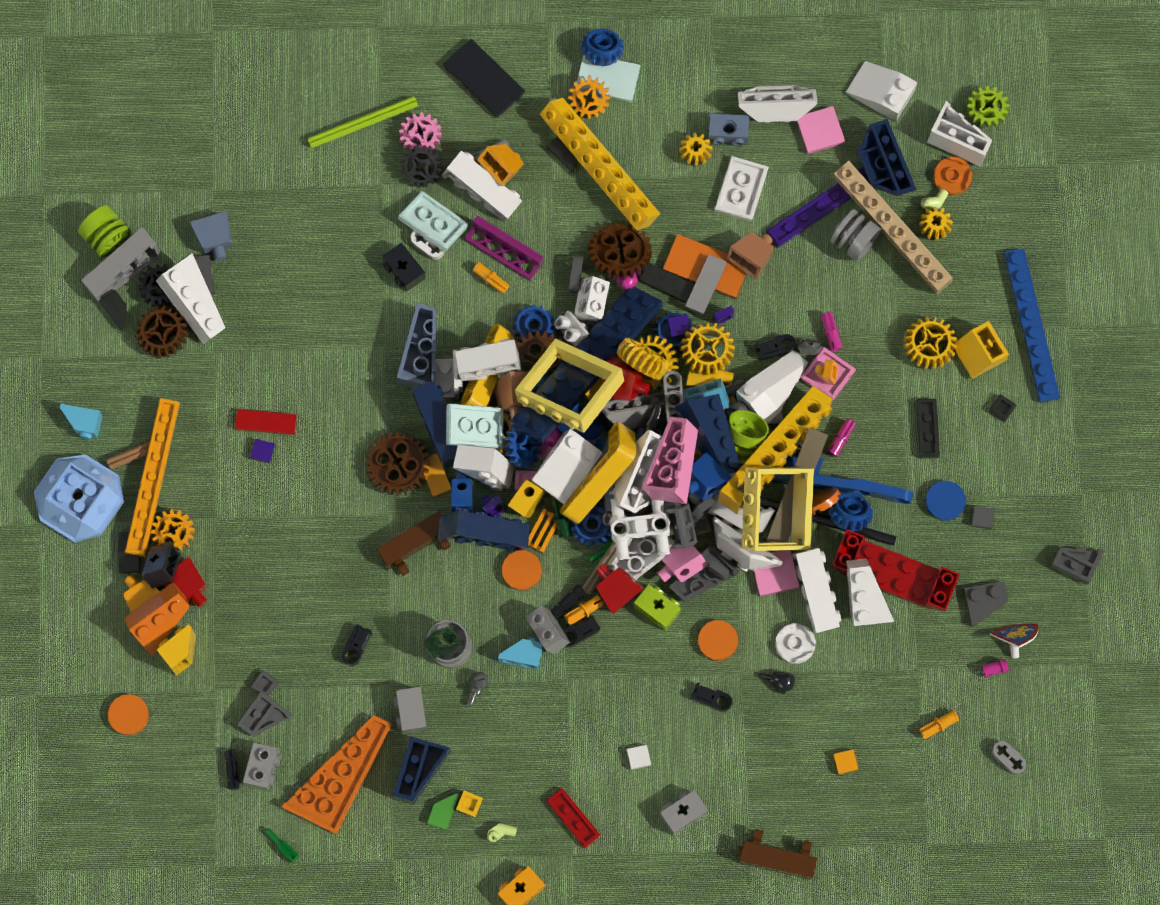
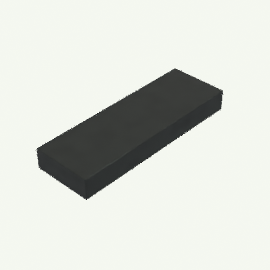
M652 263L647 264L646 270L643 271L639 281L684 303H687L695 286Z
M917 399L919 459L939 458L937 399Z

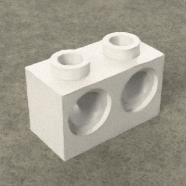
M594 276L581 280L574 316L577 319L588 323L603 319L610 282Z

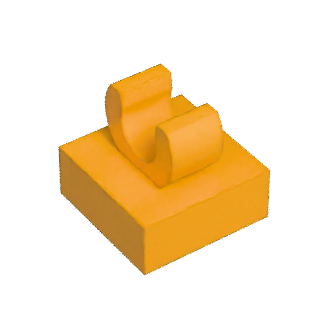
M826 359L825 366L816 365L815 373L818 374V377H822L827 384L835 385L839 366L834 360Z

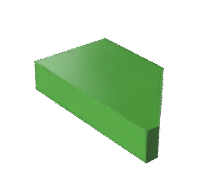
M453 794L435 803L427 824L447 831L459 794Z

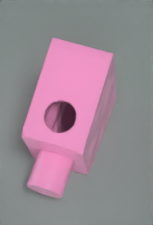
M693 545L689 548L673 549L671 546L669 549L670 554L665 555L661 560L665 567L657 574L664 582L673 575L680 582H684L707 567L708 563Z

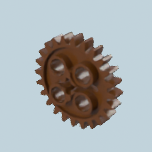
M614 222V227L607 224L606 229L600 227L599 232H594V237L590 238V244H588V257L591 258L590 263L595 264V270L601 268V275L607 272L608 278L615 275L616 280L619 276L626 280V275L634 278V272L640 275L641 269L646 270V265L650 264V258L652 257V244H649V237L645 238V232L639 233V230L632 229V224L625 227V222H622L621 226ZM616 237H619V239H620V250H621V253L623 254V255H622L623 264H621V262H620V251H619V248H617V247H618V240H617Z
M536 330L535 335L532 336L530 331H528V338L521 335V342L515 340L521 364L529 362L532 369L536 363L523 357V354L530 355L539 360L554 341L555 334L552 333L548 337L546 330H544L542 335ZM538 344L540 351L537 354H531L529 352L531 345ZM558 358L551 366L556 370L563 360ZM550 369L547 370V372H549V377L554 372Z
M396 431L395 436L388 432V438L381 435V442L374 440L376 447L369 446L372 454L367 453L366 458L370 460L365 461V466L370 467L366 469V474H372L369 476V481L376 480L374 487L381 485V492L388 489V495L395 491L396 496H399L400 491L407 495V489L414 492V485L421 487L419 480L426 481L423 473H429V469L425 468V466L430 465V461L424 460L429 457V453H423L426 450V446L419 447L421 445L420 439L414 442V435L407 438V432L400 436L399 432ZM401 446L407 449L403 454L396 452V449ZM388 449L393 451L397 461L401 463L402 470L407 475V478H404L398 466L394 465L393 457L388 452ZM386 456L389 458V461L381 464L378 461L379 458ZM414 463L417 467L409 471L406 469V466ZM392 473L399 475V478L395 481L390 480L388 477Z

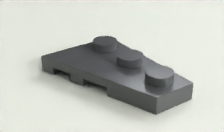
M710 545L701 554L708 563V566L684 582H680L677 579L669 589L684 603L740 574V571ZM715 560L730 571L725 581L708 570L712 561Z

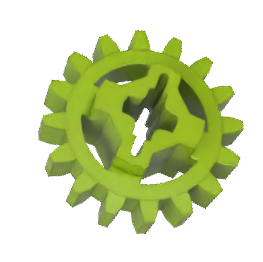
M986 86L985 90L979 87L978 93L973 91L972 97L968 99L969 104L966 110L970 111L968 117H974L973 123L980 122L979 127H982L983 124H986L987 129L990 128L991 124L997 127L998 121L1003 123L1004 117H1007L1009 113L1007 110L1010 104H1006L1008 97H1002L1003 91L997 93V87H994L993 90H990L989 86ZM998 102L1000 104L1001 111H999V108L997 107ZM975 103H977L976 106L979 107V111H978V112H977V110H976V108H975Z

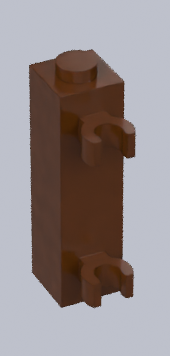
M439 511L377 548L378 554L388 570L396 565L401 575H406L409 573V569L404 560L436 540L438 541L439 519L442 516ZM448 540L438 541L443 551L451 547Z
M755 829L753 842L744 841L743 846L739 845L737 858H740L739 864L803 879H813L817 857L809 856L812 842L804 840L801 854L761 845L764 831Z

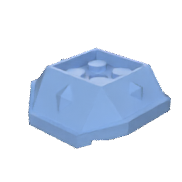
M87 455L57 458L34 490L40 521L74 543L102 535L124 503L119 475ZM77 492H82L83 497L81 499H73Z

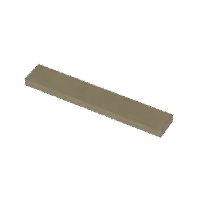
M809 428L794 467L813 468L815 471L828 435ZM794 474L790 476L766 540L768 542H788L792 532Z

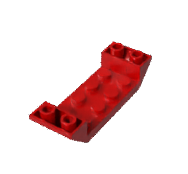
M846 529L832 564L833 568L848 577L846 561L867 559L882 592L923 608L946 611L960 573L942 566L940 570L865 541V536Z

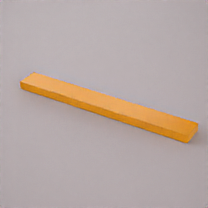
M162 398L159 400L125 549L126 554L146 557L152 523L154 522L180 402Z

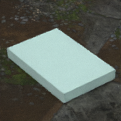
M583 55L577 82L580 83L581 77L586 81L589 75H591L592 80L599 77L598 82L605 81L603 87L610 89L606 95H611V99L632 103L640 65L617 60V63L609 66H597L586 60V56ZM590 85L582 86L580 89H587ZM597 88L599 96H602L601 91Z
M423 191L398 216L401 222L444 252L449 249L469 225V223Z
M447 404L446 445L502 449L503 408Z

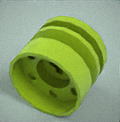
M108 205L101 206L93 211L81 223L78 229V234L86 243H92V249L96 251L100 258L111 255L131 235V229L125 226L123 220H117L118 215Z
M737 410L730 415L727 422L739 462L743 464L765 441L769 433V427L766 421L758 414L748 410Z

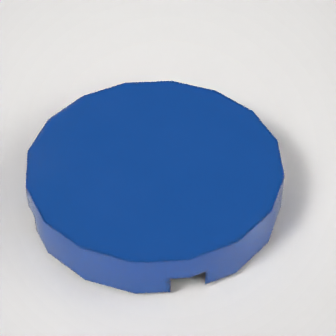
M951 481L935 483L929 489L926 496L928 512L941 521L956 519L963 512L966 505V496L963 489Z

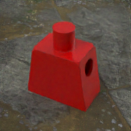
M617 356L607 361L621 368L624 382L611 398L631 401L639 393L648 394L650 384L641 381L643 373L632 368Z
M187 557L178 565L173 582L185 595L188 603L192 600L200 608L208 601L201 593L207 586L191 558ZM170 584L163 585L162 587H163V588H166V587L169 586Z
M604 563L596 570L603 579L596 587L612 614L617 612L644 589L642 584L620 566L612 572Z

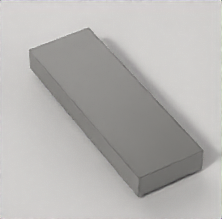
M710 254L708 255L686 303V309L704 315L727 265V261Z

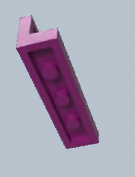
M478 215L473 221V227L465 237V241L529 281L532 280L543 264L542 255ZM478 230L484 234L485 240L475 241L471 237ZM488 243H499L501 250L491 251ZM505 253H515L518 261H507ZM529 262L534 265V268L528 274L522 270L521 264Z

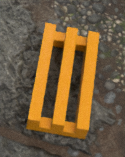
M543 509L529 535V547L544 553L557 529L556 521L542 547L538 545L551 520L555 517L554 513ZM546 515L548 518L533 544L531 542Z

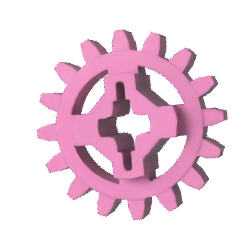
M421 112L420 117H417L413 113V119L406 117L407 124L401 123L403 129L399 130V134L402 136L400 141L404 143L405 149L410 147L415 151V146L419 144L420 149H422L423 145H426V150L433 147L434 151V144L440 145L438 138H442V133L439 132L441 126L437 125V119L431 120L430 114L424 117L423 112ZM418 128L420 132L423 134V139L418 133Z

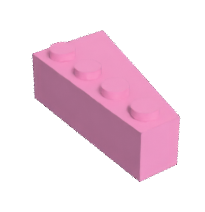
M669 418L642 486V489L653 500L687 504L698 430L685 418Z

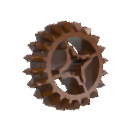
M165 305L162 306L161 310H159L158 306H155V311L153 312L147 309V316L141 314L143 321L137 320V325L140 327L135 328V332L139 333L135 338L139 340L138 345L143 347L145 353L150 351L151 357L157 353L158 358H161L164 353L166 358H169V352L172 351L176 355V348L179 350L183 349L180 343H187L184 337L189 336V332L186 331L188 324L184 323L185 319L183 316L180 317L179 311L174 312L173 307H170L167 311ZM162 319L172 320L176 324H165ZM156 320L155 326L147 331L150 324ZM160 325H161L162 328L164 329V334H163L164 339H163L162 336L160 335V331H159V330H161ZM177 332L175 338L168 343L169 337ZM147 339L160 340L162 345H155Z

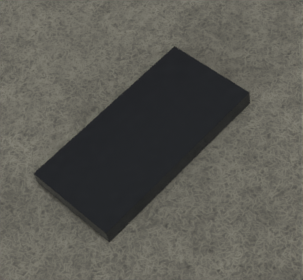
M472 39L443 64L496 118L500 117L525 94V90Z

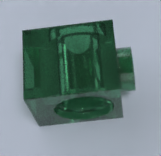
M452 626L434 631L424 641L434 659L452 653L462 643Z

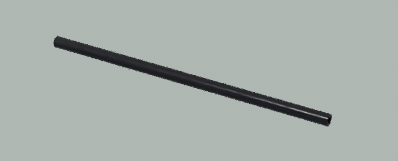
M760 496L761 507L767 509L771 507L778 511L781 502ZM820 513L812 515V522L846 531L835 525L830 516ZM865 527L860 531H853L865 536V538L894 546L897 537Z

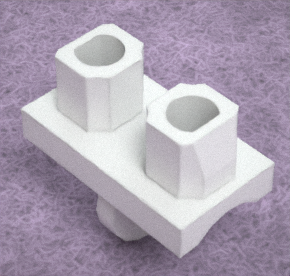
M567 311L564 316H558L554 322V326L561 330L566 341L570 342L574 347L589 335L588 327L584 323H580L571 311Z

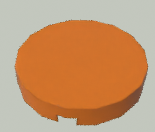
M951 156L937 163L933 172L935 186L939 190H946L949 193L948 195L962 194L972 182L973 173L968 166L969 164L959 157Z
M828 488L813 496L812 515L816 514V510L824 511L838 501L841 496L838 488Z
M525 550L515 551L504 560L502 577L512 589L518 591L529 590L540 581L542 575L541 563L533 553Z
M714 620L702 627L698 635V646L706 658L713 661H723L735 653L738 646V635L731 624L725 621Z
M131 694L122 695L116 698L109 707L108 721L119 734L135 735L141 732L148 723L149 709L138 696Z

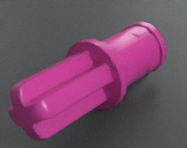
M823 313L821 317L826 331L824 335L827 336L830 351H839L843 349L838 334L840 330L836 327L833 313Z
M846 419L839 432L834 434L835 437L826 450L830 455L838 457L845 443H848V437L856 425L853 420Z

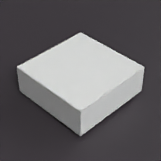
M647 745L627 749L631 770L651 766Z

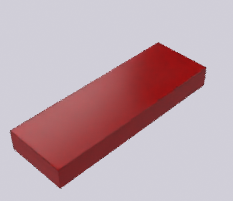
M237 409L235 430L295 435L297 414Z
M563 788L546 800L584 849L601 836Z

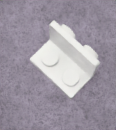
M453 350V359H435L436 386L440 385L444 393V396L441 397L442 399H460L459 392H463V381H461L458 373L455 355L457 350Z

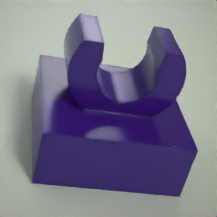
M486 495L481 499L484 503L482 509L487 513V516L500 515L507 509L498 495H495L492 499Z

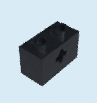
M402 242L383 255V267L388 273H393L396 277L394 281L400 288L404 287L406 291H409L426 278L425 271Z
M171 541L150 547L142 576L152 589L173 583L181 554Z

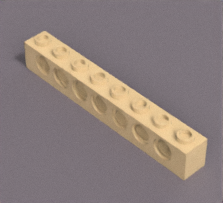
M850 161L834 173V179L871 221L882 228L881 232L937 295L952 283L953 277Z

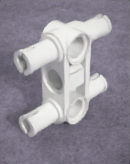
M617 498L610 499L612 510L610 528L612 540L616 544L617 560L630 559L627 542L629 539L651 536L656 538L657 556L670 554L668 536L671 534L668 513H665L664 501L651 498L653 510L651 515L627 517L624 516V508L617 505ZM656 520H664L666 527L663 530H658L655 527ZM617 524H622L625 526L626 531L620 535L614 531V527Z

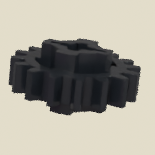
M416 145L415 151L409 148V155L403 154V158L406 160L400 162L404 166L400 172L406 173L404 180L411 179L409 184L412 185L416 182L418 188L421 183H423L424 187L428 186V182L434 184V177L440 178L437 172L443 170L442 167H439V164L443 161L437 160L439 153L433 154V147L426 150V145H423L422 149ZM419 153L426 154L429 157H420ZM410 159H412L411 161L413 162V167L411 170H409ZM434 162V171L432 174L430 170V164ZM419 163L426 164V166L424 167L425 171L423 169L419 170L417 168ZM416 174L422 175L425 179H419L414 176Z
M156 264V269L149 266L148 273L142 272L145 277L138 279L142 283L138 285V289L141 291L139 293L140 296L144 298L147 304L151 301L153 307L157 303H159L160 307L164 305V302H167L168 305L171 304L170 299L163 290L161 291L158 288V283L156 282L161 276L159 274H164L168 271L166 264L162 268H160L159 264Z

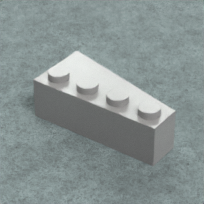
M141 227L94 270L85 274L82 279L84 286L99 304L100 299L113 290H118L159 259L161 254L158 246L146 230Z

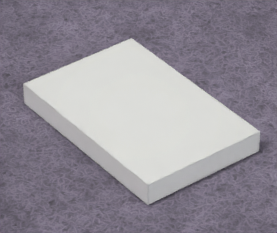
M731 156L714 211L752 222L769 167Z

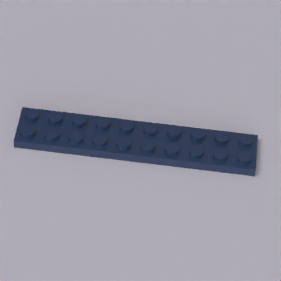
M636 287L626 290L604 314L603 319L599 320L589 331L588 337L581 340L575 348L606 362L614 356L619 357L616 352L620 343L625 338L634 340L663 307L662 300ZM563 361L535 394L572 410L600 377ZM524 406L510 421L512 427L541 443L561 423L555 422L551 417L545 414L541 415L534 409Z

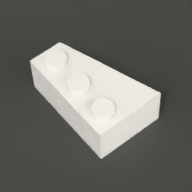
M946 101L931 130L927 143L981 167L992 139L975 125L972 126L964 119V115L958 114L950 107L951 104Z
M503 339L499 343H484L479 347H464L460 351H455L461 381L486 379V375H498V378H502L510 371L522 372L520 356L514 340Z
M467 445L457 446L453 468L490 486L493 490L502 491L503 489H510L514 465L509 463L499 451L494 448Z
M867 559L846 561L850 615L853 625L860 626L894 622Z

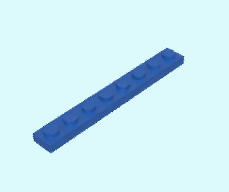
M1022 248L1006 251L1004 257L1039 403L1058 400L1060 395L1025 250Z

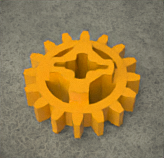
M589 75L586 81L581 77L580 83L574 82L576 88L571 87L569 90L573 93L568 96V99L573 100L570 106L576 107L574 110L576 113L578 111L581 112L580 117L587 114L588 119H591L592 114H594L597 118L599 117V111L601 113L606 111L603 106L609 107L610 105L606 101L611 98V95H606L610 89L603 87L605 81L598 82L599 77L592 80L591 75ZM590 85L587 89H580L582 86ZM597 88L601 91L602 96H599ZM593 90V99H591V101H589V103L586 104L588 101L587 95ZM577 98L581 100L583 104L582 106L579 104ZM590 106H599L596 109L589 110Z
M171 509L168 515L163 511L162 518L156 516L158 523H152L155 530H151V534L155 536L152 539L154 543L159 542L157 544L159 545L169 540L174 542V546L181 552H183L184 545L190 547L188 540L194 541V537L191 534L195 533V529L190 528L194 524L192 520L188 521L189 516L187 514L182 517V511L179 510L175 514L173 509ZM172 519L180 520V522H174ZM165 523L164 529L160 531L162 525ZM174 528L176 534L172 535L170 529ZM186 532L185 537L181 540L182 534Z

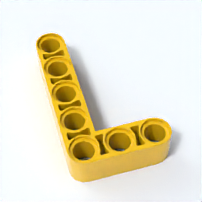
M616 422L608 433L609 451L580 483L560 509L562 515L576 524L584 519L636 456L635 432L620 422Z

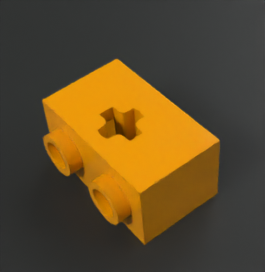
M529 866L526 869L522 867L514 874L516 878L510 883L508 881L504 882L498 888L500 892L497 894L505 905H526L545 888V884ZM524 884V892L519 891L516 893V885L522 886Z

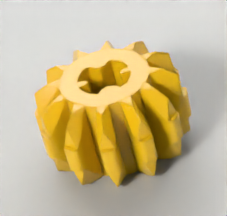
M693 133V138L687 134L686 140H681L680 142L682 146L679 148V153L682 154L681 159H688V165L695 162L694 165L696 167L699 161L705 164L706 159L711 157L709 153L712 151V146L709 145L710 140H704L703 134L697 137V134Z
M935 206L933 211L926 209L925 214H921L920 219L922 221L919 222V227L923 228L921 230L922 234L928 233V239L931 236H934L936 241L939 239V236L944 239L946 233L951 232L950 226L953 224V221L949 220L950 213L943 214L944 208L939 212ZM932 222H938L939 226H937V224L933 225Z

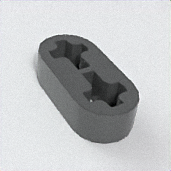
M574 255L569 283L570 292H579L584 256Z

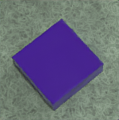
M732 305L714 313V323L719 325L732 319L735 312Z
M687 314L668 318L671 338L685 336L686 332H691Z
M255 439L250 458L270 464L275 443Z

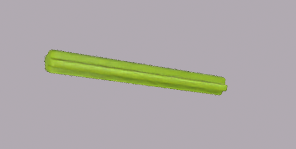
M411 96L308 137V143L311 148L350 134L417 107V100L414 96Z

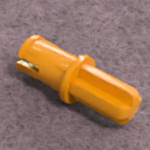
M478 262L472 272L486 281V285L490 284L502 294L508 290L509 284L497 276V272H492L481 262Z
M596 595L587 602L580 603L577 608L565 614L566 622L572 625L585 616L588 618L590 613L604 606L602 601L594 605L601 598Z
M951 710L939 718L935 717L934 721L921 727L919 732L924 739H927L939 731L944 732L945 728L958 722L959 717L954 710Z

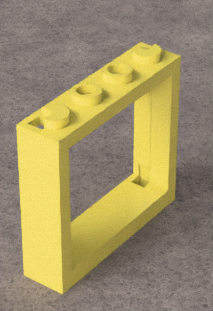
M555 339L515 389L517 401L523 404L524 407H530L541 415L545 414L551 417L555 422H562L571 429H577L584 433L624 382L621 368ZM557 358L606 380L580 414L531 392Z
M745 467L742 549L752 551L810 549L813 468ZM761 474H794L791 542L758 543Z

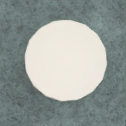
M792 623L784 626L776 637L775 648L777 654L782 660L790 664L806 662L815 651L816 640L813 632L801 624Z

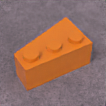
M173 582L126 616L124 620L130 632L149 654L153 656L159 648L158 645L167 638L190 606L185 595Z

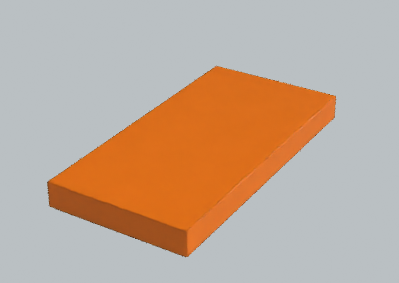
M677 234L663 269L696 284L708 255L715 256L727 261L715 292L736 299L747 273L726 259L728 253Z

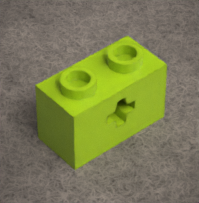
M648 584L634 602V608L666 631L680 614V604L673 598H666L663 595L664 592L655 585L652 587ZM662 603V609L658 608L656 610L655 604Z

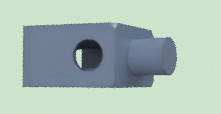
M227 212L190 222L205 255L213 253L215 261L225 260L227 258L225 249L232 247Z

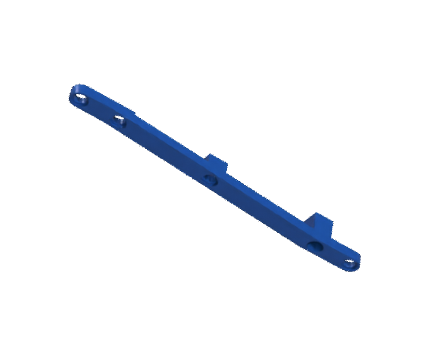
M639 428L637 440L642 436L643 428ZM597 439L595 447L600 450L606 440ZM775 474L770 482L787 485L791 474ZM815 474L813 476L814 489L826 490L836 487L842 493H856L901 504H911L913 492L906 489L858 478L849 480Z

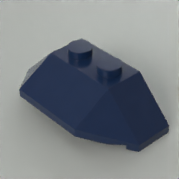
M888 119L869 125L857 154L870 185L874 189L895 196L916 190Z

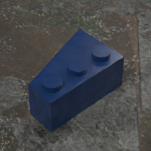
M410 737L393 794L394 799L414 805L450 754V747Z

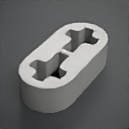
M1000 741L993 746V757L1013 775H1019L1024 772L1027 765L1026 760L1007 742ZM997 747H999V748L1005 747V748H1006L1005 753H1006L1009 757L1007 758L1004 754H1001V755L999 756V755L997 754V752H998ZM1011 758L1014 762L1020 761L1022 769L1016 768L1014 770L1012 768L1014 764L1009 759Z

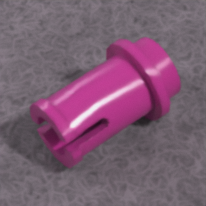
M1000 658L997 662L981 665L985 678L999 673L1005 674L1006 671H1009L1006 659L1002 660Z

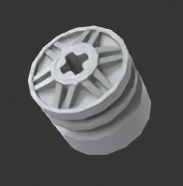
M853 209L839 222L830 243L836 245L840 241L838 245L840 250L848 244L847 255L858 262L876 241L882 228L872 221L862 226L865 216L861 215L856 219L859 212Z
M443 620L436 623L430 628L426 639L430 655L438 665L445 668L462 666L469 660L472 654L473 644L469 634L460 623L453 620ZM451 643L454 649L450 650L447 644Z

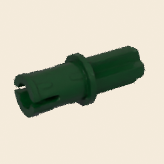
M554 498L552 500L555 511L553 519L556 521L559 538L569 537L572 535L569 520L560 513L563 504Z

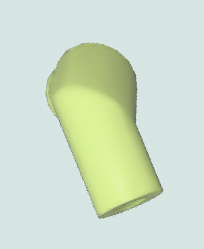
M940 189L936 197L923 198L921 200V207L933 210V207L936 206L939 209L949 193L944 189Z
M498 823L488 831V840L496 842L504 835L515 837L517 827Z

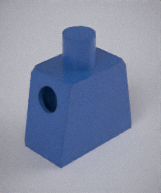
M706 452L692 466L688 496L695 493L701 500L720 494L721 489L729 482L732 476Z
M458 471L456 479H452V512L457 511L458 508L469 509L470 513H473L472 479Z

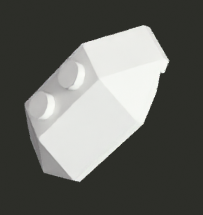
M796 85L758 86L747 89L744 92H738L739 107L757 122L798 121L817 105L816 89H807Z
M648 430L636 441V456L615 483L617 505L636 513L652 503L651 497L642 489L662 436Z
M714 516L712 520L717 548L722 550V556L730 561L732 558L738 562L737 566L746 572L748 569L759 571L783 565L784 562L769 551L742 549V533L725 523L721 518Z

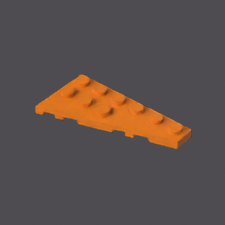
M373 715L281 808L337 835L392 724Z

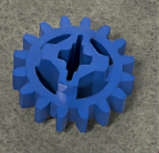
M511 427L512 431L506 432L509 437L504 438V441L507 443L506 446H503V449H507L505 457H510L509 463H514V467L528 468V466H533L534 461L539 460L537 454L542 453L539 450L542 443H538L534 438Z

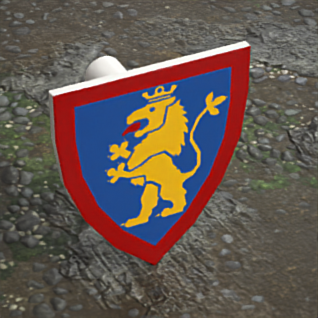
M1018 624L998 629L990 633V635L1011 644V658H1019V648L1033 641L1039 629L1038 624Z

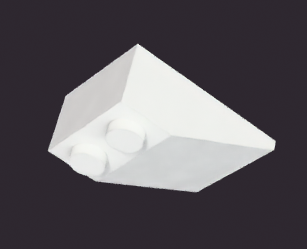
M865 61L845 94L896 122L915 92L917 82L900 72Z
M569 429L562 434L531 481L562 504H565L603 452L572 429Z

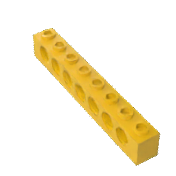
M560 98L550 101L541 111L540 116L637 231L649 227L660 215V212L565 99Z
M813 386L721 489L718 502L735 514H738L744 505V492L739 489L744 490L745 467H783L787 457H792L798 449L797 446L800 443L803 444L808 429L816 430L821 423L822 417L826 418L832 411L830 406L833 399ZM761 474V491L763 485L769 483L775 474Z

